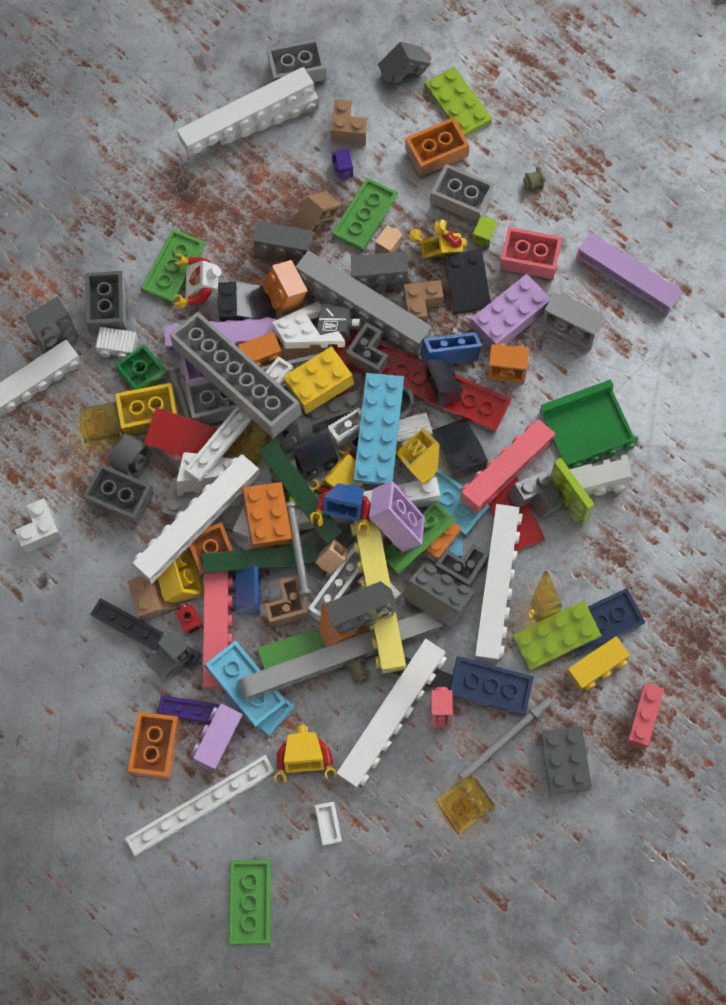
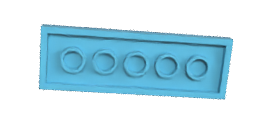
M366 373L354 473L355 483L383 485L393 481L404 376Z

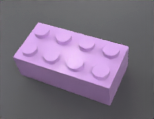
M526 274L473 316L470 328L490 348L492 344L495 345L497 343L506 345L544 314V310L551 298Z

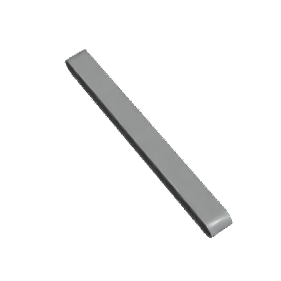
M426 612L398 621L402 644L435 633L445 627L444 623ZM374 630L238 680V684L245 701L345 666L347 663L361 657L366 658L377 654V649H373L371 637H375Z

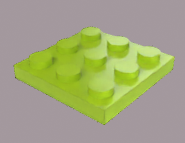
M562 458L554 461L550 479L564 500V507H568L572 512L573 520L584 526L589 522L595 504Z

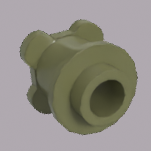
M537 167L536 172L525 173L523 182L526 188L533 190L534 187L539 185L541 188H544L546 179L541 168Z
M364 657L346 664L348 670L353 675L352 680H357L358 683L367 680L368 675L371 673L366 668Z

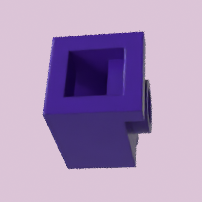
M349 149L331 152L335 173L338 172L339 179H348L354 176Z

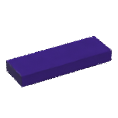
M161 695L157 714L177 716L183 720L211 724L212 721L209 720L214 707L219 708L220 704Z

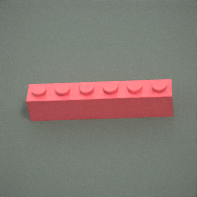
M539 419L534 424L530 423L521 436L517 435L510 447L506 446L499 454L500 456L496 460L493 458L483 472L479 471L470 484L466 483L462 487L460 501L476 515L553 443L556 433Z
M229 572L210 573L204 576L203 687L205 690H223L204 665L233 643V636L229 634V626H233V615H229V607H233V596H230V589H233V577H230Z

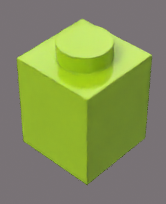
M481 216L474 230L472 242L489 248L496 234L498 222L491 217Z

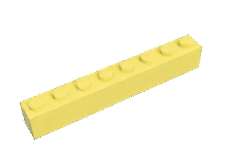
M362 520L359 522L353 521L354 524H350L352 536L356 535L357 542L354 543L355 554L360 555V561L357 564L359 573H363L364 580H361L362 588L379 581L391 588L380 528L370 520L368 521L370 526L369 535L366 536V529H361L360 535H358V525ZM395 612L394 616L387 619H378L375 624L369 626L370 630H374L375 637H371L373 649H377L378 656L375 657L377 669L381 668L382 674L401 671L406 668Z

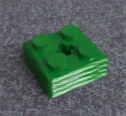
M145 344L115 364L116 371L132 390L151 387L167 375L165 368ZM141 368L144 371L138 372V369Z

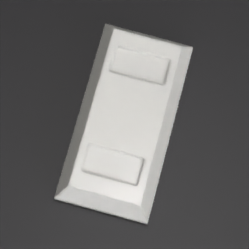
M329 802L314 805L322 846L342 842L335 803Z

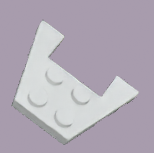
M319 301L273 321V329L285 348H310V345H320L321 348H328V344H338V347H345V340L339 331L324 335L318 333L310 319L320 317L322 306Z

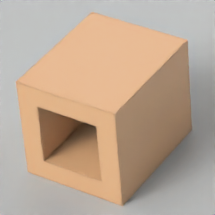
M387 225L375 241V250L379 253L396 252L402 244L403 234L397 228H391Z
M334 539L319 553L315 563L331 575L345 561L349 550Z

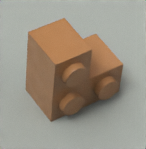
M335 99L330 128L331 141L366 145L368 118L353 117V102L350 100Z
M327 192L307 195L301 201L300 209L293 215V221L290 225L295 228L312 230V235L315 236L324 221L332 220L335 217L341 204Z
M441 280L404 284L406 311L427 323L426 308L443 306Z
M298 575L279 580L283 599L265 604L271 628L309 618L304 596L299 595L300 584Z

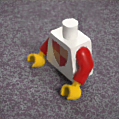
M176 254L175 257L181 259L180 262H174L176 265L184 267L188 264L189 266L186 267V299L181 295H175L174 300L178 303H174V305L179 309H183L186 304L205 303L209 296L218 289V277L221 275V269L203 257L185 258L181 254Z

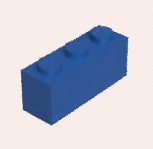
M476 332L424 338L420 356L425 367L426 360L429 359L447 360L448 364L477 361L482 345Z

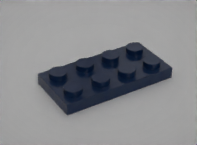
M627 588L588 606L602 637L573 650L572 653L575 657L610 641L616 636H621L646 623Z
M457 656L449 690H452V697L525 716L534 676Z

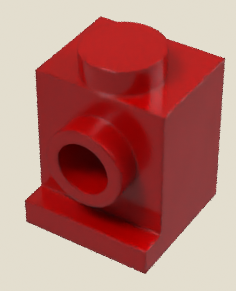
M185 603L177 608L178 611L175 614L186 637L204 628L193 604L188 605V603ZM191 614L190 619L184 618L185 616Z

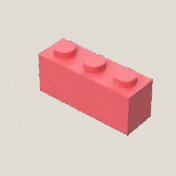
M644 683L640 691L626 744L643 750L649 746L664 688Z
M437 687L431 692V726H451L453 715L452 690H448L446 687Z

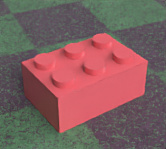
M508 227L500 269L554 280L562 237Z

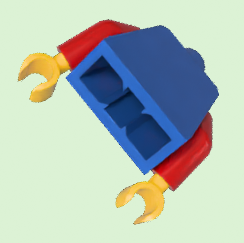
M339 483L321 494L316 506L317 511L310 515L312 524L318 519L319 527L323 524L322 512L326 515L359 522L362 520L358 525V535H360L361 529H366V536H368L370 531L368 521H370L371 503L368 497L364 496L363 488H359L354 483L350 485Z

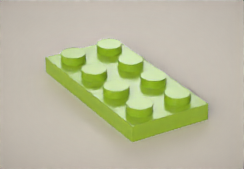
M455 66L425 82V88L448 119L454 117L465 137L492 122V117Z
M584 600L513 635L530 671L602 637Z

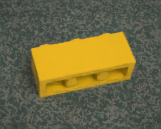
M616 636L568 668L566 674L579 692L584 689L589 691L596 686L595 682L600 678L605 680L612 675V670L615 668L620 670L626 666L630 654Z

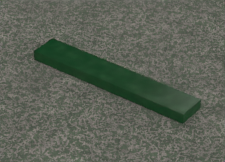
M273 440L260 449L259 453L311 522L310 515L317 511L316 506L319 499L276 441ZM322 512V526H318V519L312 525L325 543L328 544L343 532L330 515L323 514Z
M318 543L301 545L304 565L316 564L315 562L319 556ZM293 546L202 553L204 574L240 571L252 566H258L259 569L296 566Z

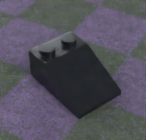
M478 249L445 255L444 266L455 314L481 310L490 304L482 250Z
M241 282L218 283L220 322H225L226 320L243 321L244 319L261 320L265 317L276 319V311L272 307L271 299L265 293L263 286Z
M460 419L432 430V437L439 443L440 456L451 478L457 480L487 468L488 459L466 419Z

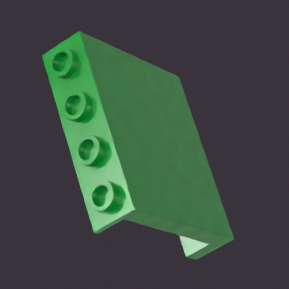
M611 379L541 405V416L545 425L556 433L553 440L560 458H562L569 470L581 467L586 463L594 464L605 456H615L621 450H631L637 444L638 436L634 437L613 392L614 385Z

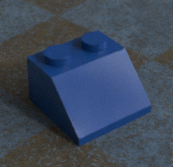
M258 566L237 571L236 578L232 579L233 590H236V597L232 598L233 609H236L238 615L261 614V576Z

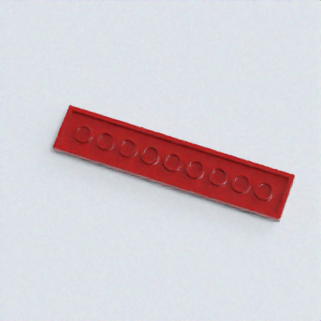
M352 330L351 339L345 341V347H338V344H332V348L347 368L366 376L367 372L346 360V351L359 333ZM381 342L377 349L388 355V365L382 374L404 376L403 386L408 387L412 391L413 397L439 408L425 376L426 367L422 359ZM454 376L456 382L461 384L463 390L460 400L440 407V409L496 433L512 399L461 376Z

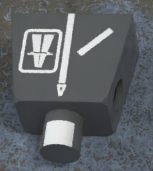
M322 304L317 328L320 335L339 331L344 340L348 341L351 339L352 330L362 329V319H354L351 309Z

